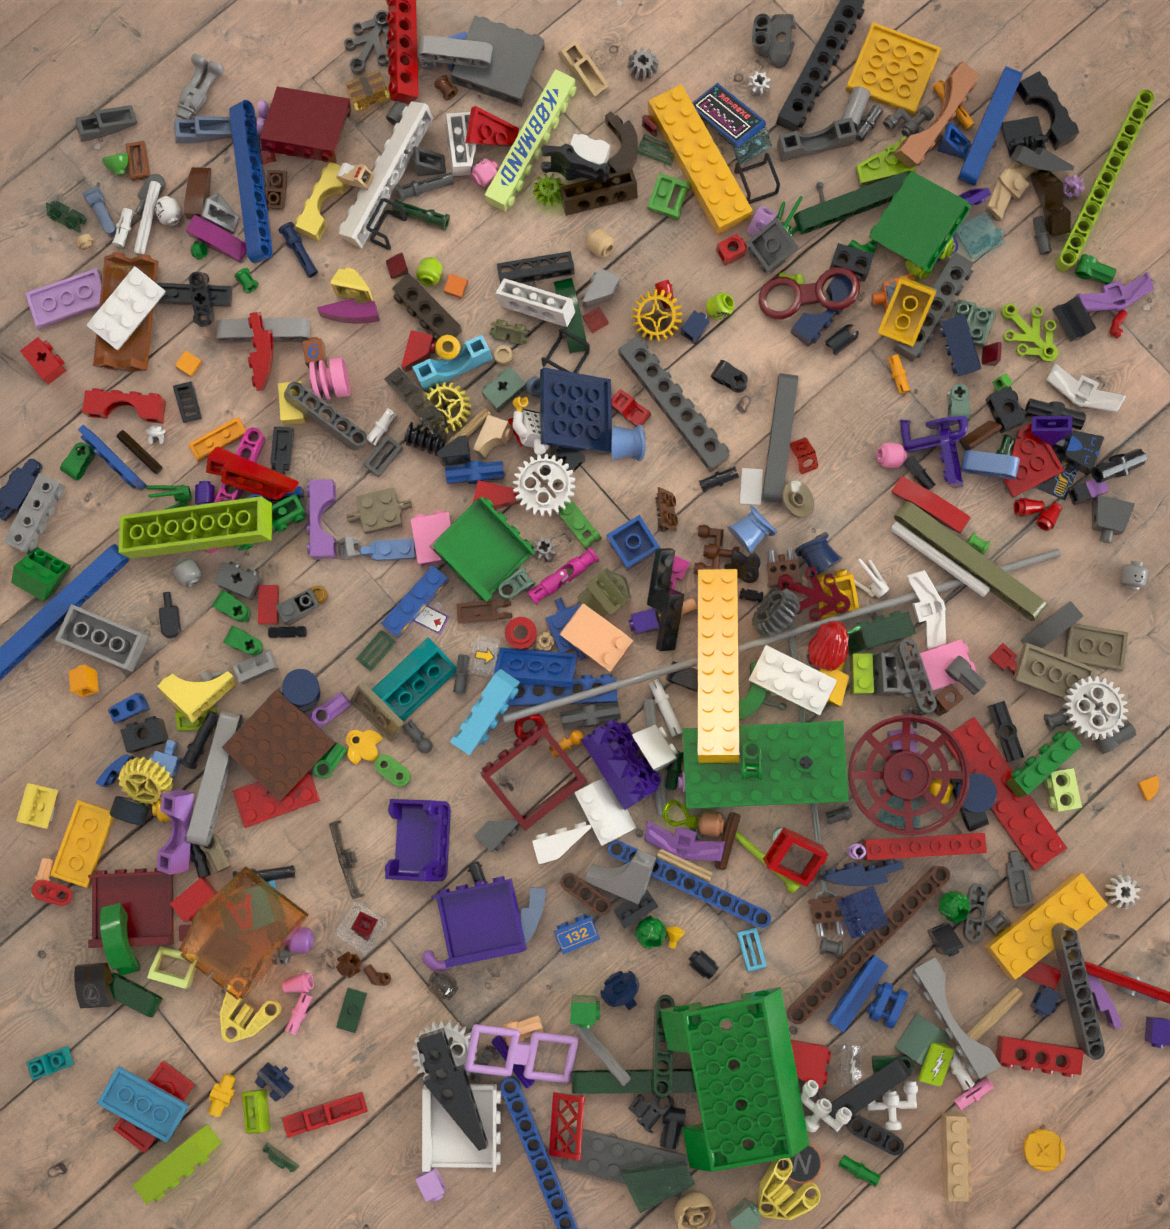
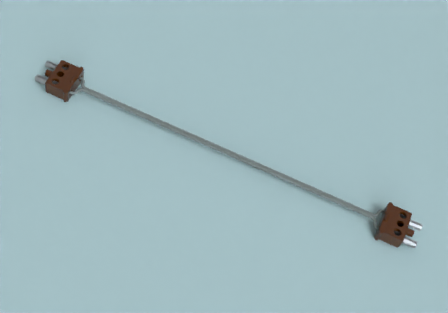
M791 547V554L790 548H787V561H785V554H779V562H776L775 552L771 550L772 562L769 550V563H767L769 582L767 586L780 590L777 588L778 578L783 574L790 575L793 578V582L801 584L803 579L800 578L798 559H795L794 548ZM795 566L796 569L791 570L790 567ZM784 567L786 568V571L783 572L780 570V568ZM774 568L776 572L772 573L770 570ZM784 581L782 585L788 586L789 583L787 581ZM793 620L788 625V630L794 628ZM795 636L789 637L791 656L798 661ZM798 706L800 723H805L804 708ZM815 803L811 804L815 842L822 845L817 805ZM824 864L819 868L820 876L825 874ZM821 880L822 890L815 894L814 899L808 900L811 907L812 923L816 924L817 937H820L818 923L820 924L821 937L824 936L822 923L826 924V930H833L832 922L836 923L837 935H840V930L841 935H843L842 921H845L844 897L837 896L834 891H829L827 889V882ZM824 890L828 894L834 895L833 897L817 898L818 895L824 893ZM836 910L841 911L840 916H835ZM830 911V917H825V912ZM815 913H821V917L815 918Z

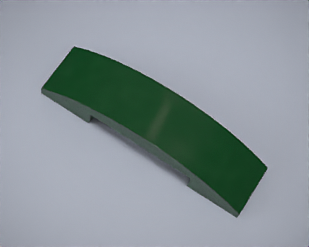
M572 278L555 281L556 294L571 298L575 314L568 327H564V329L587 342ZM566 335L570 354L586 351L585 345Z

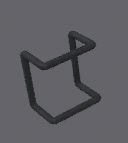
M768 153L765 154L762 162L741 168L740 164L736 163L734 173L740 174L747 192L746 199L749 204L778 194L780 182ZM768 161L776 182V189L774 192L750 199L751 192L743 172L765 165Z
M382 198L371 216L366 229L373 233L370 238L371 242L391 250L388 237L378 231L387 214L402 221H407L403 206L387 198ZM384 202L400 209L402 216L386 210L375 230L370 228ZM378 235L384 238L386 245L375 240V236Z
M560 328L559 337L547 357H542L541 359L542 366L548 363L561 371L570 372L549 360L561 341L563 334L586 346V352L573 372L577 373L590 352V345Z

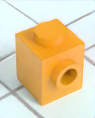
M79 665L75 669L69 670L71 693L83 698L99 692L97 670L88 665Z

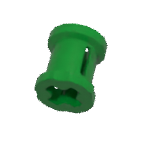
M248 268L241 269L234 276L243 286L245 293H251L259 286L258 281L254 280L250 275Z

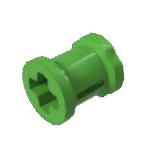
M973 532L966 543L984 555L991 542L982 540Z

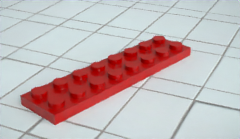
M973 717L951 733L959 741L965 752L969 773L984 774L994 782L997 797L990 809L1031 868L1036 871L1066 850V845L1030 794L1018 798L1005 782L1011 778L1010 774L1013 770L977 719ZM947 740L944 744L960 765L956 751Z

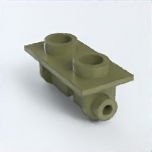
M501 319L491 322L490 325H494V328L490 329L489 335H492L493 338L506 341L507 334H510L509 342L520 345L527 343L528 337L525 336V333L528 334L530 330H527L525 325L515 324V326L507 325L508 321Z

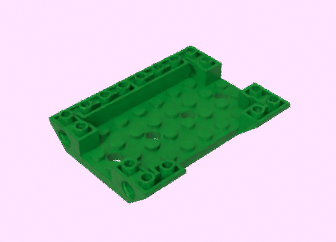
M781 987L741 994V1000L702 1007L701 1002L660 1009L667 1049L690 1054L702 1123L682 1127L689 1168L716 1172L790 1158L809 1146ZM723 1020H730L732 1025L728 1029H723L721 1022ZM733 1059L739 1061V1066L735 1069L728 1067L729 1061ZM740 1099L745 1100V1107L737 1108L735 1106L736 1101ZM746 1139L754 1141L753 1145L749 1148L742 1145Z

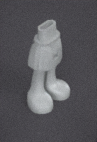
M193 54L191 57V61L195 66V72L189 84L183 87L179 104L177 105L179 109L176 115L182 119H191L192 115H196V112L208 100L205 95L210 85L224 72V68L214 61L208 63L205 58L198 54ZM207 72V75L203 83L201 84L199 89H197L203 75Z

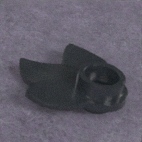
M734 550L731 555V563L725 564L724 568L737 569V578H741L746 583H754L759 578L758 569L761 561L756 553H752L747 557Z

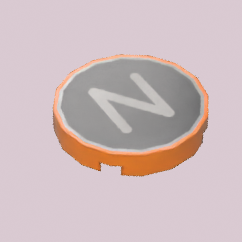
M809 1143L808 1147L795 1156L790 1157L793 1168L788 1178L796 1183L806 1184L813 1181L819 1175L822 1169V1158L814 1145ZM781 1160L782 1169L788 1166V1161Z

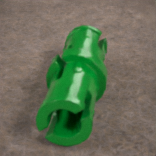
M845 1154L838 1164L839 1167L853 1174L856 1179L860 1178L873 1187H876L880 1180V1174L873 1172L865 1167V1164L862 1162L858 1163Z

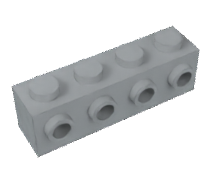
M39 473L3 542L27 554L35 550L38 544L37 540L47 528L46 523L56 511L55 506L63 498L66 487Z

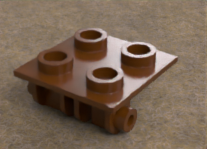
M657 487L658 493L655 499L656 507L659 508L656 510L660 511L657 514V517H660L657 518L658 528H660L661 532L668 531V528L677 531L678 517L675 514L674 508L676 506V498L672 492Z

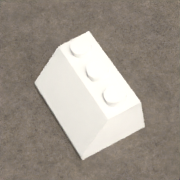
M605 778L574 792L601 846L636 828L628 810L623 809Z

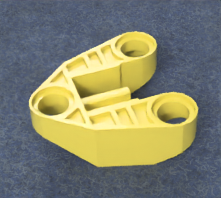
M237 977L230 981L220 1011L221 1035L227 1042H235L254 1036L281 1013L280 1003L276 1000H269L262 1005L248 1026H245L255 1010L251 1005L245 1003L234 1018L233 1015L243 1002V998L249 989L248 982L242 977ZM236 981L243 983L244 988L240 993H237L233 988V984ZM268 1004L276 1006L277 1010L274 1015L267 1013L266 1007ZM229 1027L236 1029L237 1035L235 1038L227 1036L226 1031Z
M790 1158L772 1161L760 1181L757 1206L763 1217L792 1220L813 1209L820 1201V1191L815 1183L803 1184L797 1191H793L785 1183L793 1168ZM779 1161H788V1166L785 1169L778 1168L777 1164ZM808 1189L816 1190V1194L813 1197L805 1196ZM763 1204H771L772 1208L765 1211L761 1206Z

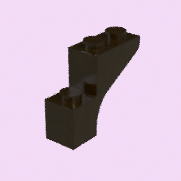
M1039 170L1037 173H1032L1031 182L1043 208L1047 232L1052 237L1071 233V211L1063 205V182L1051 171Z

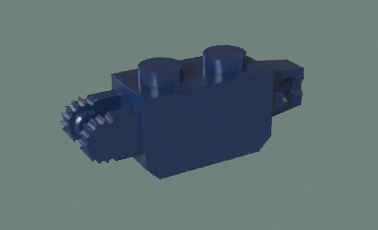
M30 458L22 469L17 467L16 470L11 472L8 482L0 489L1 520L6 522L15 511L19 512L42 469L40 462Z

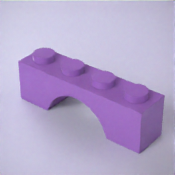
M333 479L309 480L310 486L306 488L307 497H310V505H307V516H310V524H307V534L310 535V543H307V553L313 559H337L336 539L334 536L325 533L321 526V516L324 510L336 502V483Z
M182 789L162 792L161 812L170 818L172 831L167 843L158 850V871L172 875L189 870L191 843H187V834L193 815L194 793Z

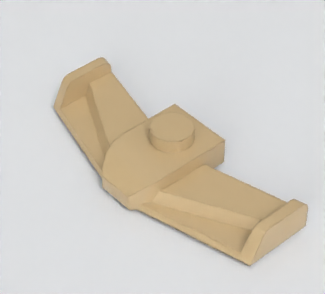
M1015 162L1009 168L1003 170L998 177V181L985 209L998 221L1002 220L1011 196L1014 199L1020 198L1029 186L1025 178L1033 173L1036 168Z

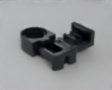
M639 1094L628 1109L638 1117L637 1122L646 1131L653 1133L651 1128L661 1116L666 1118L674 1107V1099L671 1095L667 1096L669 1099L668 1106L661 1108L659 1105L660 1099L655 1097L651 1103H646L643 1101L645 1097Z

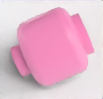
M484 158L472 167L471 177L477 186L487 187L491 184L499 167L494 160L490 161Z
M884 443L878 448L876 457L882 467L899 468L906 461L907 452L904 451V447L899 443Z

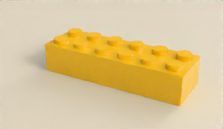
M1074 873L1010 926L1000 932L998 936H995L985 944L984 947L1009 979L1016 980L1055 949L1051 934L1055 924L1064 923L1077 931L1108 905L1083 873Z

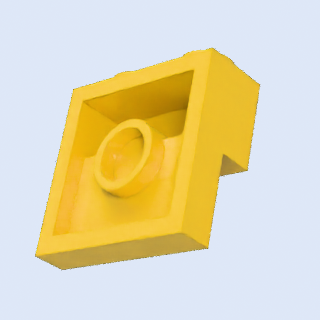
M846 569L835 571V583L840 594L846 595L850 599L851 605L847 612L859 609L853 574L850 571L847 572ZM826 574L817 575L825 594L832 596L830 588L824 584V576ZM827 578L826 582L831 583L833 579ZM820 602L818 603V608L820 609L828 605V603ZM838 602L837 606L843 607L844 603ZM833 611L821 616V619L839 615V613Z

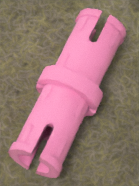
M305 992L300 993L301 995L295 1008L291 1010L292 1015L285 1028V1031H291V1034L297 1035L303 1018H306L307 1008L313 998L312 995H307L308 993Z
M986 1077L974 1087H969L968 1091L953 1101L958 1109L962 1111L974 1101L978 1102L980 1097L993 1090L994 1086Z

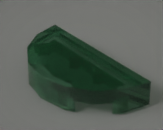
M266 1142L263 1146V1152L269 1154L268 1159L281 1169L286 1167L290 1172H295L299 1167L297 1163L269 1142Z

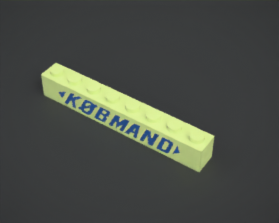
M555 69L484 195L486 203L504 212L513 205L516 192L521 191L525 176L530 175L534 160L539 159L543 144L546 145L548 143L552 128L555 129L557 127L560 114L566 111L569 98H573L576 93L577 87H575L574 78Z

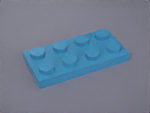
M117 1066L97 1102L98 1105L166 1143L170 1142L189 1107L188 1103L121 1066Z

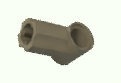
M212 834L211 838L214 840L212 848L199 846L204 851L215 874L227 869L231 864L223 850L221 839L216 834Z

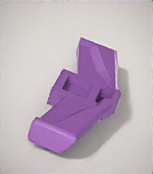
M1146 272L1124 287L1120 280L1103 286L1101 288L1102 293H1078L1076 296L1080 298L1087 311L1113 310L1117 312L1126 309L1128 305L1154 290V286L1149 273Z
M650 820L647 823L644 839L684 860L721 861L726 842L697 841V832L678 827L676 834H673L653 824Z

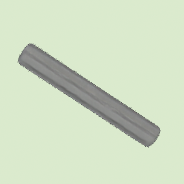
M573 1024L574 1030L623 1086L628 1084L631 1080L629 1074L589 1028H578L579 1024Z

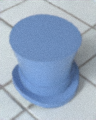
M641 424L637 425L638 428L633 429L613 425V461L627 457H633V459H637L640 462L643 460L646 438Z
M753 505L750 506L751 512L748 513V516L727 527L730 533L750 554L764 537L777 534V530Z

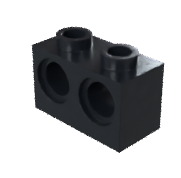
M838 243L829 269L834 267L847 268L854 272L859 282H865L874 254ZM837 259H844L846 264L839 263ZM860 264L864 267V269L859 270L856 267V265Z

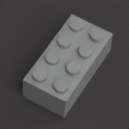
M71 604L55 640L133 672L149 636Z

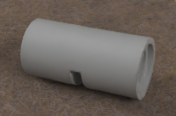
M860 86L854 87L841 120L852 117L855 129L859 126L871 93L869 90Z

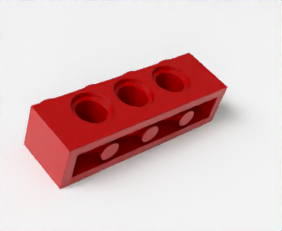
M998 1035L996 1058L1001 1062V1066L1014 1068V1065L1022 1066L1021 1069L1034 1071V1068L1042 1069L1041 1072L1047 1074H1054V1071L1062 1072V1076L1073 1078L1074 1074L1081 1075L1084 1050L1080 1048ZM1018 1049L1023 1051V1056L1020 1059L1015 1057ZM1042 1052L1043 1059L1040 1062H1036V1054ZM1062 1055L1063 1062L1060 1065H1056V1058Z

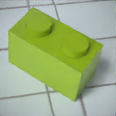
M873 653L850 655L851 695H870L874 693Z

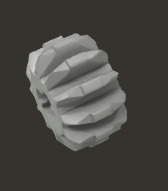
M643 47L640 48V52L634 50L633 55L628 57L629 62L627 63L630 75H635L636 80L642 77L643 81L646 80V77L652 79L653 73H657L659 65L656 53L651 54L650 48L644 51Z

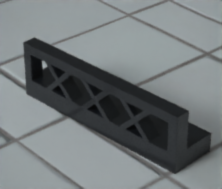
M571 251L497 263L500 284L504 278L518 283H526L575 274ZM568 257V262L557 263L560 258ZM542 261L550 263V265L539 266ZM525 264H528V265H530V266L532 267V268L520 269V268L522 267V265H525ZM510 267L514 271L502 273L501 268Z

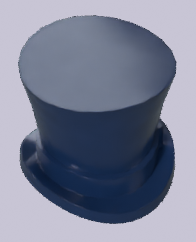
M827 532L821 533L795 549V554L799 557L802 556L803 560H806L808 567H814L817 570V575L843 559L828 544L827 538L829 535Z
M295 669L284 678L282 694L302 712L309 711L319 701V682L312 672L306 669Z

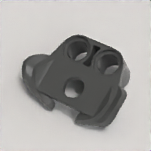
M762 13L754 18L752 33L754 50L758 55L768 57L771 64L776 68H783L791 57L794 48V41L791 42L792 29H796L794 15L775 14L770 19L767 14ZM779 34L787 36L783 42H778L776 38Z

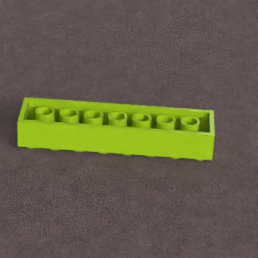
M261 496L121 515L119 523V553L130 559L272 541V503Z

